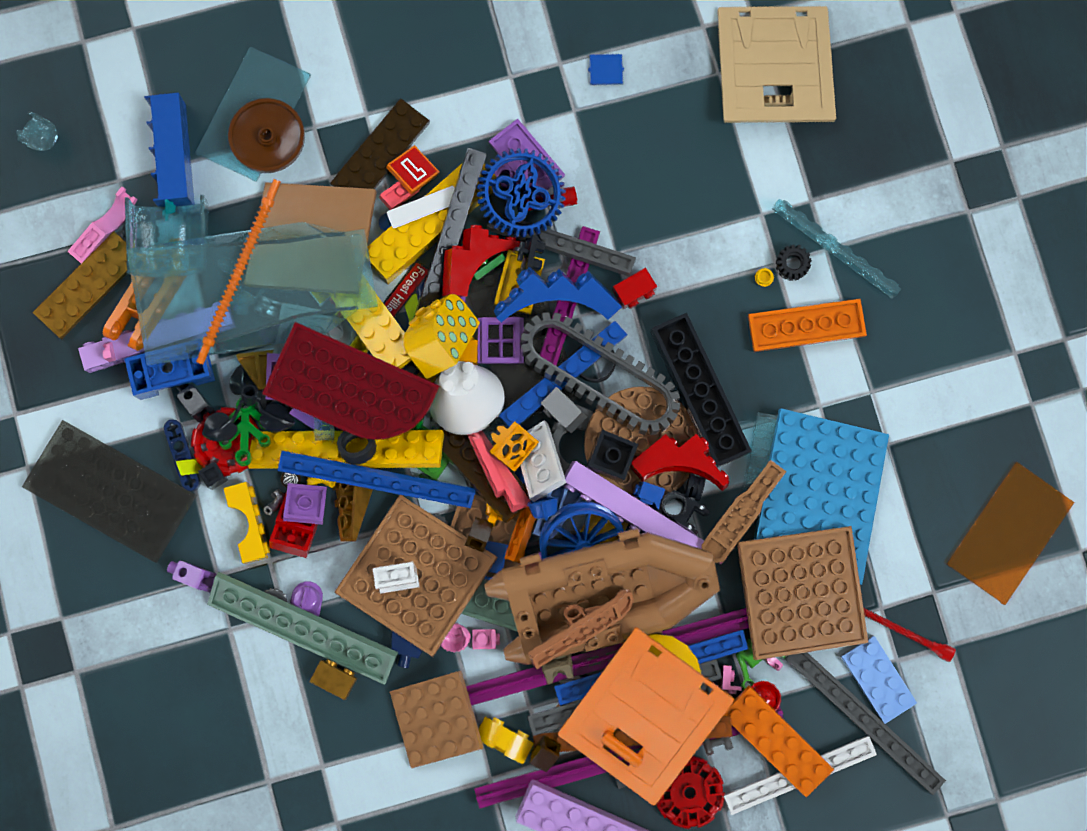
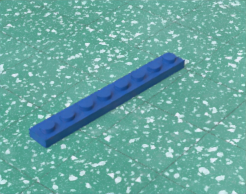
M614 321L597 336L604 339L601 346L605 347L607 342H610L615 347L628 334ZM583 346L563 362L559 368L577 378L602 356ZM553 375L551 380L544 378L503 411L499 418L506 426H511L514 421L520 425L543 406L541 402L556 387L562 390L567 382L564 381L560 387L554 383L557 376Z

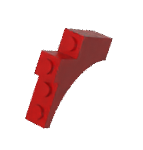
M471 225V228L465 229L463 231V246H452L451 249L445 250L442 296L446 297L450 294H455L460 298L467 297L469 285L478 268L496 253L508 250L513 251V248L519 247L521 241H516L514 237L499 239L498 235H489V230L482 229L480 225Z
M665 434L635 458L630 465V469L641 481L665 472L682 471L704 477L715 484L721 491L725 490L730 482L728 475L715 466L716 462L713 458L706 456L709 451V444L704 437H699L697 434L679 448L677 441Z

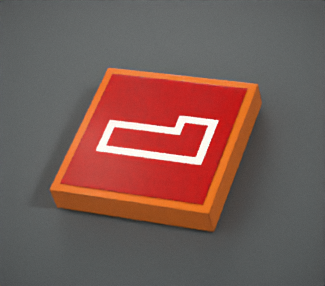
M415 145L387 164L386 167L411 195L439 175L438 169Z

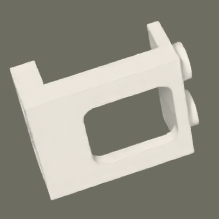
M413 562L373 568L375 588L380 590V594L419 587L417 568Z

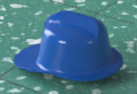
M542 497L535 502L530 501L527 503V506H529L534 518H544L545 521H548V517L555 515L558 511V497Z

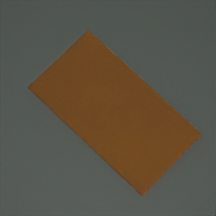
M1016 462L949 559L947 565L994 597L1001 604L1006 605L1075 502Z

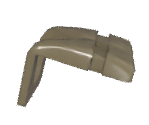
M571 654L554 658L541 666L547 684L553 683L558 673L564 674L568 679L573 678Z

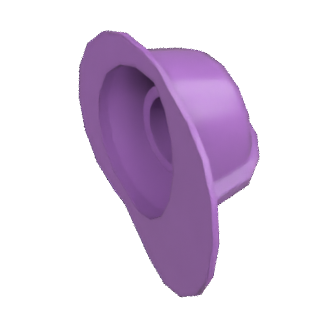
M304 581L294 588L290 604L319 617L323 600L322 590L316 583Z

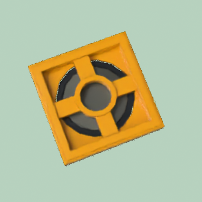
M514 421L511 426H497L498 432H492L493 448L489 452L515 472L539 441Z

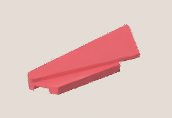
M484 432L468 434V439L496 498L504 496L511 512L527 507L530 499L508 467L489 452L493 445Z

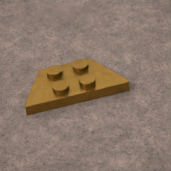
M274 349L236 354L237 360L259 391L264 390L266 386L267 353H273Z

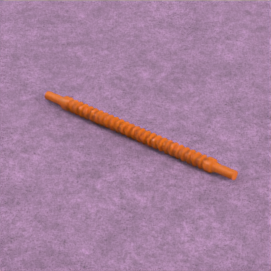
M273 179L266 197H263L261 201L263 204L259 206L261 210L257 211L256 221L252 222L254 226L250 227L252 231L248 232L249 238L246 237L245 247L241 248L243 251L239 253L241 257L240 259L237 258L238 264H235L236 268L232 269L234 273L230 274L232 278L228 279L229 285H226L227 290H224L225 294L221 295L223 298L219 300L221 304L220 306L217 305L218 311H215L216 315L212 316L214 319L210 321L212 325L208 326L209 332L206 331L207 336H204L202 340L203 346L197 357V363L204 364L210 348L215 344L214 338L218 337L216 333L220 332L218 328L222 327L221 322H224L225 312L229 311L227 307L231 306L229 302L233 301L232 296H235L236 286L240 285L238 281L242 280L240 277L244 275L245 265L249 264L247 260L251 259L249 255L253 254L252 249H255L256 239L260 238L258 234L262 233L261 228H264L265 218L269 217L267 213L271 212L269 209L275 203L273 200L281 183L276 179Z

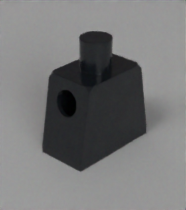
M186 383L176 387L180 392L177 394L178 399L190 415L200 424L203 422V416L206 413H209V415L216 413V410L193 384L189 385Z

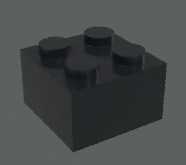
M601 430L596 438L586 468L622 483L626 479L638 444Z

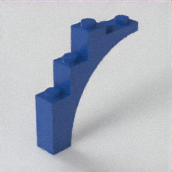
M529 267L527 270L519 273L516 279L519 287L514 288L509 293V297L496 305L494 313L496 318L502 323L510 315L527 306L544 301L561 300L586 305L609 320L622 306L589 271L581 274L574 284L560 269L552 272L548 276L547 281H544Z

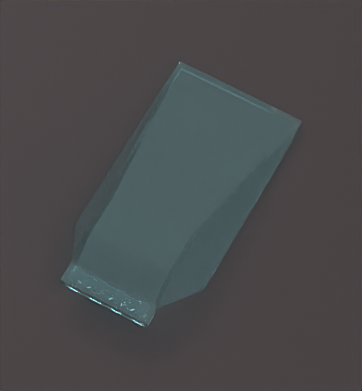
M306 222L261 228L262 233L258 234L260 238L256 239L257 244H254L253 254L249 255L251 259L247 260L249 264L245 265L244 275L240 277L242 280L238 281L240 285L236 286L237 291H234L233 301L229 302L231 306L227 307L229 311L225 312L226 317H223L222 327L218 328L220 332L216 333L218 337L214 338L215 344L210 348L207 356L286 343L295 322L326 335L357 310L378 307L365 230L343 232ZM252 230L127 249L147 366L198 357L203 346L202 340L204 336H207L206 331L209 332L208 326L212 325L210 321L214 320L212 316H215V311H218L217 305L220 306L221 304L219 300L223 299L221 295H224V290H227L226 285H229L228 279L232 278L230 274L234 273L232 269L236 268L235 264H238L237 258L240 259L241 257L239 253L243 252L241 248L245 247L246 237L249 238L248 232Z

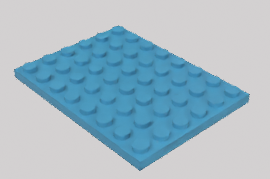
M779 409L769 461H773L784 469L786 474L762 505L761 512L758 515L754 540L852 526L860 585H862L889 434L786 409Z

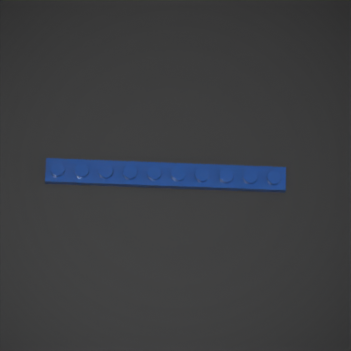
M282 450L277 470L471 508L475 496V489Z
M743 630L688 646L698 659L699 664L748 649ZM602 672L554 686L559 705L583 699Z

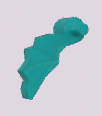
M167 199L165 200L164 210H162V218L165 219V222H169L171 214L176 209V205Z

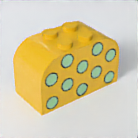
M450 294L440 300L437 299L429 306L421 307L417 310L415 318L409 322L410 326L404 334L405 350L426 379L458 363L480 324L465 302L455 294Z

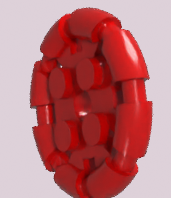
M222 407L216 413H225L230 416L236 408ZM206 413L203 416V422L199 423L196 429H193L191 436V447L194 448L195 453L193 455L196 461L204 468L211 464L212 459L215 457L219 459L217 464L225 476H231L232 473L236 472L238 474L248 468V465L240 466L235 459L236 452L240 450L241 433L232 441V446L229 449H222L219 442L209 440L202 434L204 423L210 416L209 413ZM250 416L249 422L259 429L256 422ZM250 433L251 438L249 439V448H248L249 452H250L251 442H252V440H255V437H253V435H252L251 433ZM206 444L208 450L202 451L201 445ZM247 457L242 458L241 461L247 460ZM234 459L235 465L229 466L228 461Z
M692 756L685 765L690 766L691 772H683L682 769L666 790V792L670 791V799H664L663 794L656 804L664 818L667 817L671 824L684 829H690V827L694 826L700 828L713 821L718 810L721 811L725 799V792H723L722 786L724 782L718 770L714 766L711 767L707 760ZM702 770L707 773L705 779L699 775ZM709 786H715V793L710 794ZM687 787L695 789V795L692 798H687L684 795ZM707 802L712 805L708 812L703 809ZM675 806L680 810L677 815L672 812ZM696 812V818L689 819V813Z

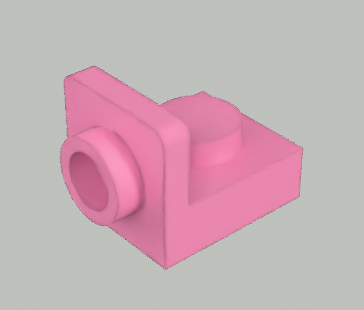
M496 629L472 630L473 649H496V645H500V633H496Z
M721 665L722 678L720 679V688L724 689L728 694H737V691H742L740 686H731V682H734L732 666Z

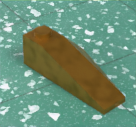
M336 482L333 490H336L337 500H335V507L339 508L340 515L337 519L340 541L354 542L357 540L373 489Z

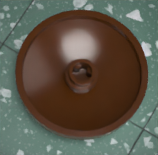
M262 98L247 103L236 112L229 126L228 140L233 154L243 166L259 173H274L289 167L299 157L305 143V130L299 115L291 106L277 99Z

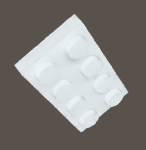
M542 421L527 431L539 443L520 465L529 498L533 502L566 483L549 424L546 421Z

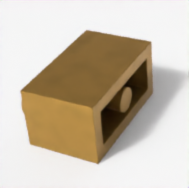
M330 659L326 661L321 660L310 682L346 700L357 680V677L354 676L355 672L344 668V670L337 668V663Z

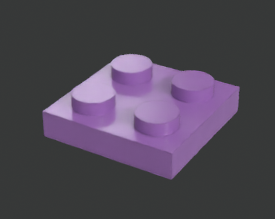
M288 483L283 521L323 525L327 487Z

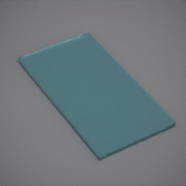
M250 46L195 153L257 182L261 173L243 166L236 159L230 148L228 131L231 120L241 107L251 101L262 98L283 101L294 109L311 74Z

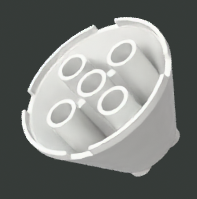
M458 361L455 366L442 371L434 382L440 388L429 411L433 420L450 433L468 435L480 432L489 427V424L496 417H499L503 409L505 400L503 386L497 376L484 367L474 365L471 362Z

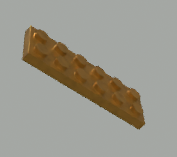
M113 232L33 313L60 339H63L142 257L117 233Z

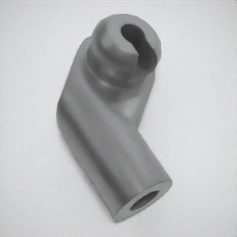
M276 489L271 494L275 500L264 507L265 514L271 515L280 508L285 494L280 489Z

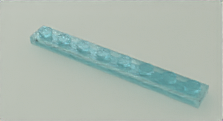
M779 198L772 208L773 211L893 299L899 293L901 288L898 287L894 280L887 279L878 268H872L867 264L866 259L852 253L853 251L850 247L841 245L837 242L835 236L825 233L819 224L809 221L804 213L794 210L788 201H782Z

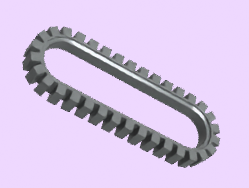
M549 312L542 313L541 320L538 316H535L531 319L530 324H526L521 335L520 350L522 357L526 356L525 362L529 366L534 362L536 363L534 371L540 374L543 369H546L545 378L551 380L553 375L557 376L555 384L561 387L564 381L567 382L565 386L566 391L571 393L574 387L577 388L576 397L582 399L584 394L588 395L586 403L592 405L595 400L598 401L596 405L597 410L602 412L606 406L609 408L606 413L607 416L612 418L615 413L619 414L616 420L618 423L623 424L625 419H627L629 423L626 428L633 431L636 425L640 426L638 433L642 435L646 434L648 428L650 435H656L660 430L663 432L676 419L677 413L680 410V403H678L680 397L678 391L672 392L675 386L671 381L666 385L663 384L666 377L662 374H659L656 379L653 378L654 369L649 367L645 373L642 371L645 366L644 363L638 361L636 366L632 365L634 357L628 354L625 360L622 359L623 350L618 348L614 354L611 352L614 347L613 344L607 342L605 347L601 346L603 338L597 336L594 341L591 340L593 336L592 331L587 329L583 335L581 333L582 325L577 323L572 328L573 320L566 317L564 322H561V314L554 312L553 319H550ZM544 328H555L658 390L666 401L665 414L656 420H645L542 358L533 347L534 335Z

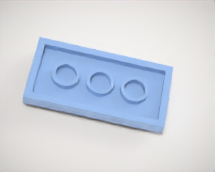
M875 636L870 637L868 643L859 644L840 656L884 724L917 704Z

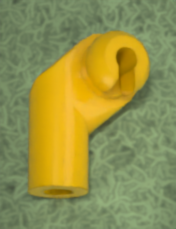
M312 477L307 479V485L318 486V484L322 483L333 488L336 484L333 481Z

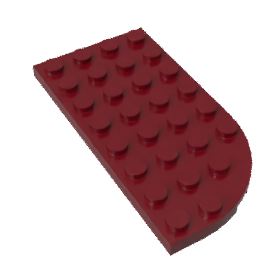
M295 322L262 394L358 437L383 440L400 436L419 424L431 408L440 386Z

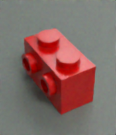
M644 268L613 286L612 291L623 309L627 307L632 309L639 304V300L643 298L647 300L654 296L658 286L648 270Z

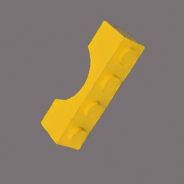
M244 482L225 487L224 492L228 507L241 510L249 523L246 537L238 544L242 563L249 564L267 559V553H270L268 542H264L263 534H265L263 523H259L260 509L258 504L254 503L253 497H256L253 485L250 486L249 483Z

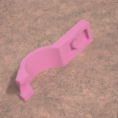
M121 187L115 194V202L109 211L97 221L92 222L68 250L81 264L109 235L118 230L129 217L137 199L134 196L131 198L125 192L126 189L124 187Z

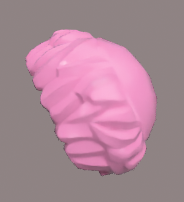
M455 623L441 646L446 651L460 652L467 647L471 635L467 628L459 623Z

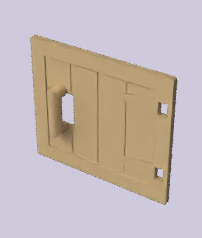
M828 7L718 8L723 121L725 123L834 122L836 120ZM750 12V17H740L739 13ZM796 12H807L806 16H796ZM763 86H792L791 95H764Z

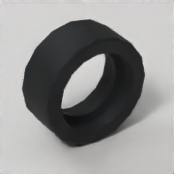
M343 431L338 437L337 447L341 457L347 463L360 465L366 463L374 456L377 445L373 439H367L368 444L362 451L357 453L347 452V444L352 439L361 437Z

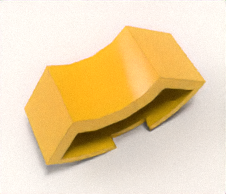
M485 716L478 729L482 743L524 764L534 745L528 739L529 735L520 730L516 733L503 726L504 721L497 717L490 719Z

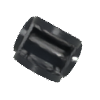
M673 490L671 493L668 492L661 499L660 508L662 515L694 535H697L698 531L695 529V526L688 523L694 511L703 517L710 514L707 508L691 498H686L680 491L675 492ZM677 499L683 502L685 508L680 514L671 515L665 510L666 503Z

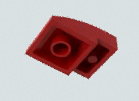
M285 495L275 520V527L269 540V548L307 558L318 524L283 521Z

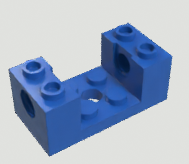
M197 339L124 358L133 396L143 400L159 396V390L190 382H193L195 385H201L215 381L209 352L204 364L196 362L203 346L202 340ZM172 363L173 369L165 373L163 371L164 364Z

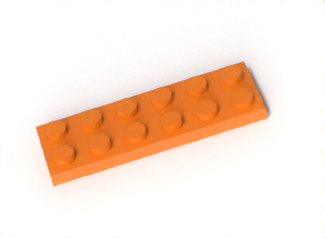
M861 299L748 314L753 352L867 336Z
M750 685L734 700L723 715H730L731 724L805 797L834 771V768Z

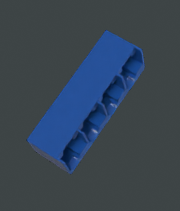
M179 93L144 96L151 107L152 113L151 121L146 123L152 130L154 145L149 147V150L154 155L156 161V172L151 173V176L157 182L158 198L153 199V201L160 210L164 209L166 199L173 202L176 208L195 206L186 104Z

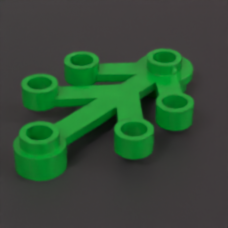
M241 398L236 403V409L239 405V401L241 400ZM256 404L245 409L243 408L245 405H242L235 419L236 421L241 416V422L237 425L236 435L228 440L229 442L226 445H223V442H219L222 449H229L232 446V441L241 433L240 450L235 454V459L240 466H247L252 461V456L248 451L249 433L258 440L261 447H268L271 443L270 437L267 434H263L249 422L250 416H252L259 422L260 428L265 430L260 424L262 414L255 409ZM235 411L229 416L230 419L233 417ZM263 439H268L265 443L261 442ZM247 457V460L241 461L242 458Z

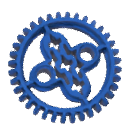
M517 148L516 154L513 149L509 150V155L506 151H503L502 157L497 154L495 156L496 160L491 159L489 161L491 165H485L487 171L482 170L481 175L483 177L478 179L482 183L477 185V189L482 190L477 192V196L482 197V199L478 200V204H484L480 211H487L483 216L484 218L491 217L488 223L491 224L494 221L496 223L494 229L501 226V233L507 229L508 236L513 231L514 237H518L519 232H521L522 238H525L527 232L530 237L534 235V232L539 235L541 230L545 232L547 226L551 227L553 225L552 221H557L556 215H560L562 212L559 209L564 207V204L561 202L565 201V197L561 195L566 190L560 189V187L565 185L564 182L558 181L562 178V175L556 176L559 169H552L553 162L550 164L546 163L549 159L548 157L542 160V153L535 156V150L528 154V149L525 148L523 153H521V149ZM517 160L527 161V163L517 168L514 178L502 175L491 180L493 174L502 165ZM533 164L540 167L548 175L553 186V200L546 189L536 186L538 173ZM528 169V176H529V177H528V179L525 181V174H524V173H525L526 170ZM519 180V184H517L513 189V185H515L516 182ZM499 183L506 184L507 191H502L499 188ZM489 186L492 187V191L497 197L507 200L505 215L509 222L503 220L494 211L489 200ZM523 187L524 195L520 199V192L518 191ZM535 195L542 196L543 203L537 202ZM529 198V201L523 207L524 202ZM516 205H517V208H518L517 211H518L519 213L515 216V214H514L515 211H514L513 209H514V208L516 207ZM551 206L547 215L540 221L526 226L515 224L525 219L529 208L543 210Z

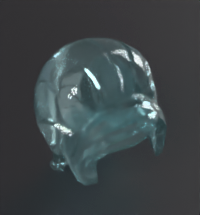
M29 111L27 114L33 118L26 123L23 131H16L17 141L24 143L32 150L46 151L57 140L56 126L41 115Z

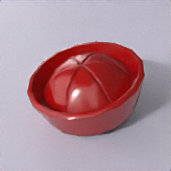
M768 681L754 683L751 687L777 711L781 704L779 689Z

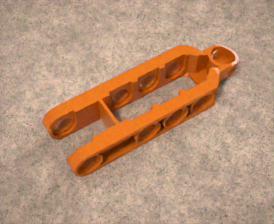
M181 239L171 240L164 250H158L148 255L103 328L104 337L113 341L118 339L131 317L139 321L134 327L135 330L127 345L136 351H140L145 346L188 276L183 263L189 251L185 241ZM165 267L171 268V273L168 277H165L164 284L159 292L155 293V298L149 308L145 309L144 313L137 311V307L161 269Z

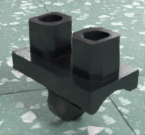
M532 235L531 238H526L525 242H520L519 247L513 248V253L518 255L517 261L522 262L520 271L527 270L529 267L534 271L541 270L542 260L535 259L534 257L535 253L542 254L544 252L546 243L538 240V236Z

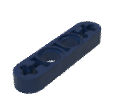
M168 420L164 425V432L181 484L187 491H196L201 484L199 474H190L191 479L196 480L193 483L194 487L186 484L189 482L188 476L180 475L176 461L193 459L183 426L177 420ZM171 424L178 426V428L175 429L176 434L178 436L181 435L182 437L174 438V433L172 431H169V429L171 428ZM178 441L184 443V449L180 452L174 449V445Z

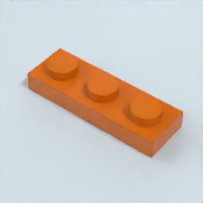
M529 506L519 513L504 559L520 563L519 558H523L525 555L531 531L537 518L533 517Z

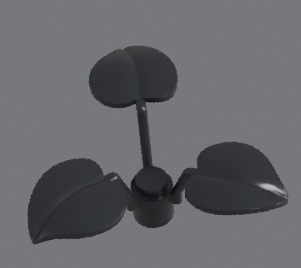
M240 365L233 372L229 380L231 392L235 395H241V400L233 417L230 419L225 413L218 412L211 414L204 423L202 434L205 438L216 442L232 439L237 433V426L232 422L235 421L242 405L252 406L257 404L260 413L263 414L260 417V424L268 432L276 433L292 427L295 421L293 416L289 414L290 412L279 404L270 403L266 406L265 410L262 409L260 399L257 398L259 389L242 365Z

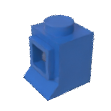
M642 481L635 485L633 495L644 504L652 505L654 510H659L665 489Z

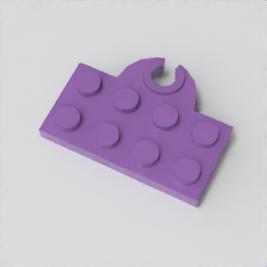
M518 118L489 140V144L501 157L503 151H506L509 155L510 149H513L516 154L517 148L521 149V153H523L525 148L528 149V154L535 150V156L542 153V160L548 157L549 159L546 163L550 164L553 162L552 169H559L556 176L562 175L561 179L565 177L563 171ZM517 160L508 162L498 168L494 174L498 177L501 173L507 172L511 178H514L517 168L527 163V161ZM533 164L538 173L536 186L549 190L553 186L548 175L540 167ZM527 169L526 172L524 173V174H525V181H526V180L528 179V177H529V176H528V169ZM519 180L516 182L515 185H513V189L517 184H519ZM500 183L502 187L507 188L506 184Z

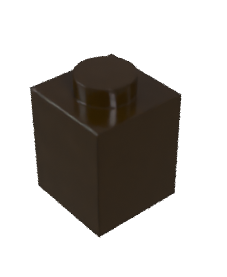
M475 517L465 546L483 552L494 524L485 519Z
M544 735L531 752L530 764L547 773L560 756L561 744Z

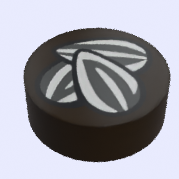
M283 472L281 482L287 488L288 483L300 484L301 476Z

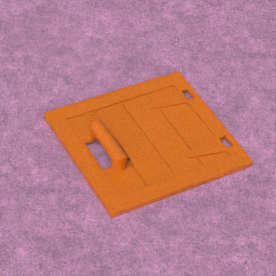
M636 627L559 730L558 736L650 804L656 805L734 702V698ZM651 645L662 652L658 657L649 651ZM702 682L713 689L709 694L700 688ZM616 728H619L642 745L641 750L636 753L615 738L613 732ZM603 746H607L620 757H622L624 760H626L628 763H630L629 766L622 762L620 759H618L616 756H614L612 753L607 751L605 748H603Z

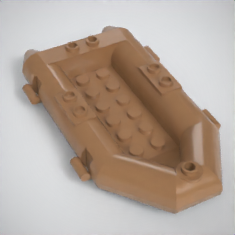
M636 528L618 533L619 540L545 559H541L540 554L519 558L521 565L500 570L484 584L487 596L509 600L519 636L503 649L505 659L525 665L532 664L528 652L569 627L564 616V610L567 606L575 604L584 609L597 605L602 606L612 600L620 590L626 589L632 592L634 600L630 611L623 619L583 644L570 648L557 657L622 643L624 640H627L636 627L647 635L662 634L663 630L675 626L720 591L713 554L709 551L650 532L639 534V530Z

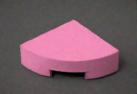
M112 342L104 343L103 358L108 362L116 361Z
M775 657L764 659L765 662L777 671H780L783 667V664Z

